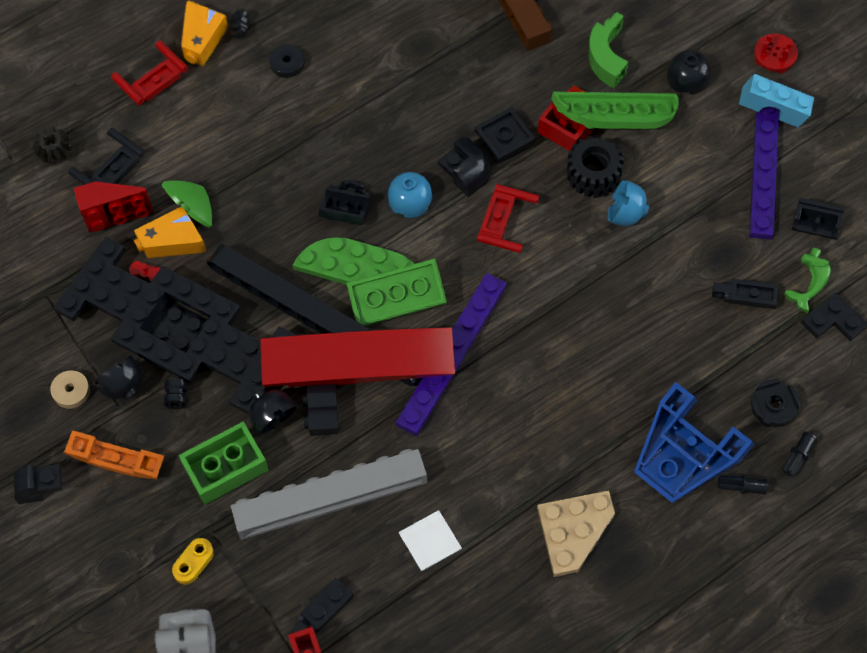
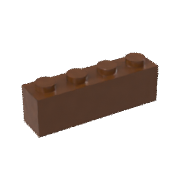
M498 0L527 51L551 43L552 25L549 21L545 20L541 6L537 5L534 0Z

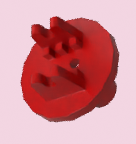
M768 34L760 38L756 43L754 50L755 63L767 70L780 74L785 73L796 62L798 55L796 44L785 35Z

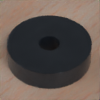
M293 45L277 47L272 51L269 59L273 73L282 78H291L298 75L303 70L305 64L302 51Z

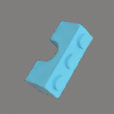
M753 74L742 87L739 104L757 112L764 107L778 108L780 110V121L799 127L811 116L814 97Z

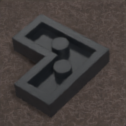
M836 292L801 320V324L817 339L832 326H835L851 342L867 328V322Z

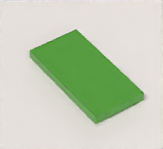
M436 259L346 283L355 320L363 326L447 304Z

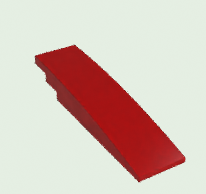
M452 328L358 331L260 339L262 385L264 387L288 385L289 387L324 384L344 385L455 375Z

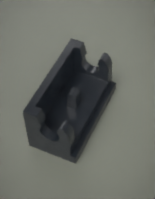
M799 198L791 230L837 240L845 208Z

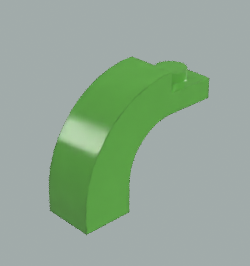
M617 12L612 18H608L604 25L597 22L590 36L588 56L590 66L596 76L614 89L626 76L628 61L614 54L609 47L610 42L622 29L624 16Z

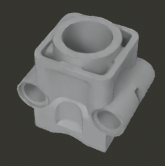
M180 610L174 613L162 614L159 617V630L155 632L157 653H216L215 630L208 610Z

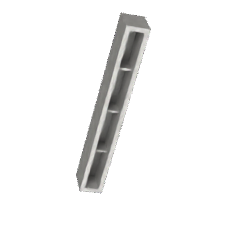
M406 449L396 456H383L378 458L376 462L369 464L360 463L346 471L336 470L331 472L329 476L323 478L313 477L308 479L306 483L299 485L290 484L283 487V490L276 492H263L259 497L240 499L230 506L240 539L243 540L427 484V474L419 450Z

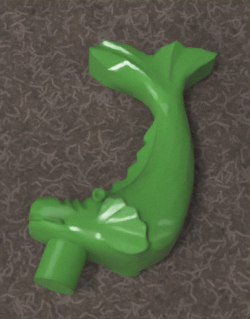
M812 248L810 255L804 254L801 258V262L809 267L812 276L808 292L798 293L786 290L784 294L786 299L797 303L798 310L806 313L809 312L808 301L824 288L831 273L829 261L819 258L821 250L817 248Z

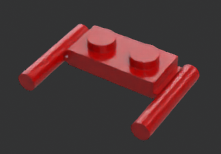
M161 40L156 42L155 47L167 59L131 86L117 72L111 75V79L138 106L142 105L144 100L147 102L181 78V73H185L188 70V66Z
M496 184L477 241L521 253L523 244L502 239L515 204V198L538 204L540 195Z

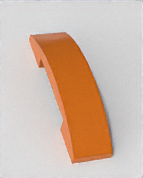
M73 430L64 451L66 455L113 472L148 479L158 478L165 458L164 455L141 449V452L98 441L95 436Z

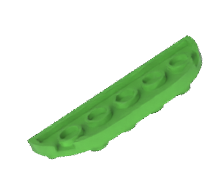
M553 92L551 97L560 113L589 129H657L668 124L674 118L679 102L677 94Z
M338 237L323 239L308 246L296 258L293 269L347 285L346 283L406 267L414 263L397 252L352 239Z

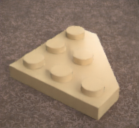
M609 491L537 505L553 576L576 573L582 567L585 559L593 550L615 515Z

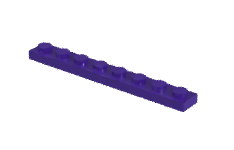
M764 107L759 112L756 111L749 232V237L772 239L774 235L779 109L775 107Z
M487 273L452 329L455 372L507 285L506 282ZM453 375L422 378L397 419L396 426L417 436Z

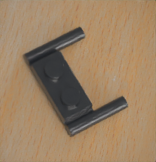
M110 128L107 135L123 146L91 178L75 167H71L68 174L83 185L92 182L118 184L139 163V158H142L146 151L114 128Z

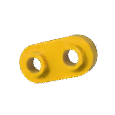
M204 538L193 540L174 563L172 573L177 582L181 584L194 582L210 562L214 551L208 540ZM204 547V551L201 553H197L196 549ZM182 567H189L187 572H180Z

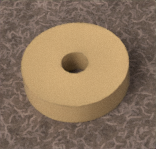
M78 371L62 372L55 377L51 384V395L54 401L63 408L72 409L79 407L88 399L90 394V386L86 377ZM74 387L71 392H67L68 388Z

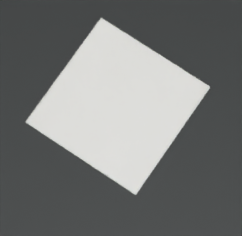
M439 510L399 532L421 571L462 549Z

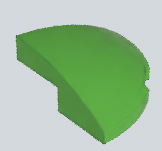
M164 181L161 184L177 205L180 204L187 211L188 215L210 228L212 225V210L209 197L203 186L186 181Z

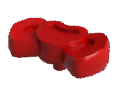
M140 261L133 262L129 267L130 274L140 277L142 280H149V282L152 281L160 270V267L147 265Z

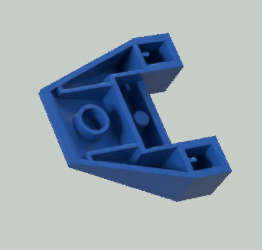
M677 382L673 384L659 403L634 473L672 503L740 464L755 445L749 438L732 427L717 446L683 418L698 400Z

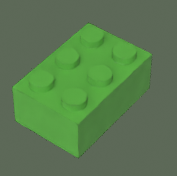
M244 421L178 455L204 505L269 471L266 460Z

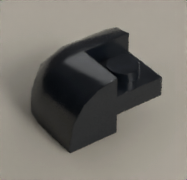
M468 137L460 138L454 142V148L438 160V165L453 178V184L468 197L481 188L490 178L492 167L488 156Z

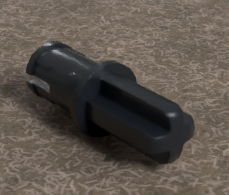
M805 431L797 445L791 448V454L782 467L784 474L791 477L795 476L803 461L808 460V453L817 441V437L814 434Z
M721 475L718 478V488L740 491L741 494L747 492L766 495L768 480L748 478L746 475H742V477Z

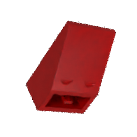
M574 85L572 88H570V89H569L568 91H566V92H585V91H583L582 89H580V88H578V87H576V86ZM553 102L540 116L538 123L539 134L568 151H571L574 144L578 145V140L583 139L585 141L594 130L560 113Z
M92 182L73 188L81 215L89 233L101 231L113 225H121L132 219L144 218L154 213L145 187Z

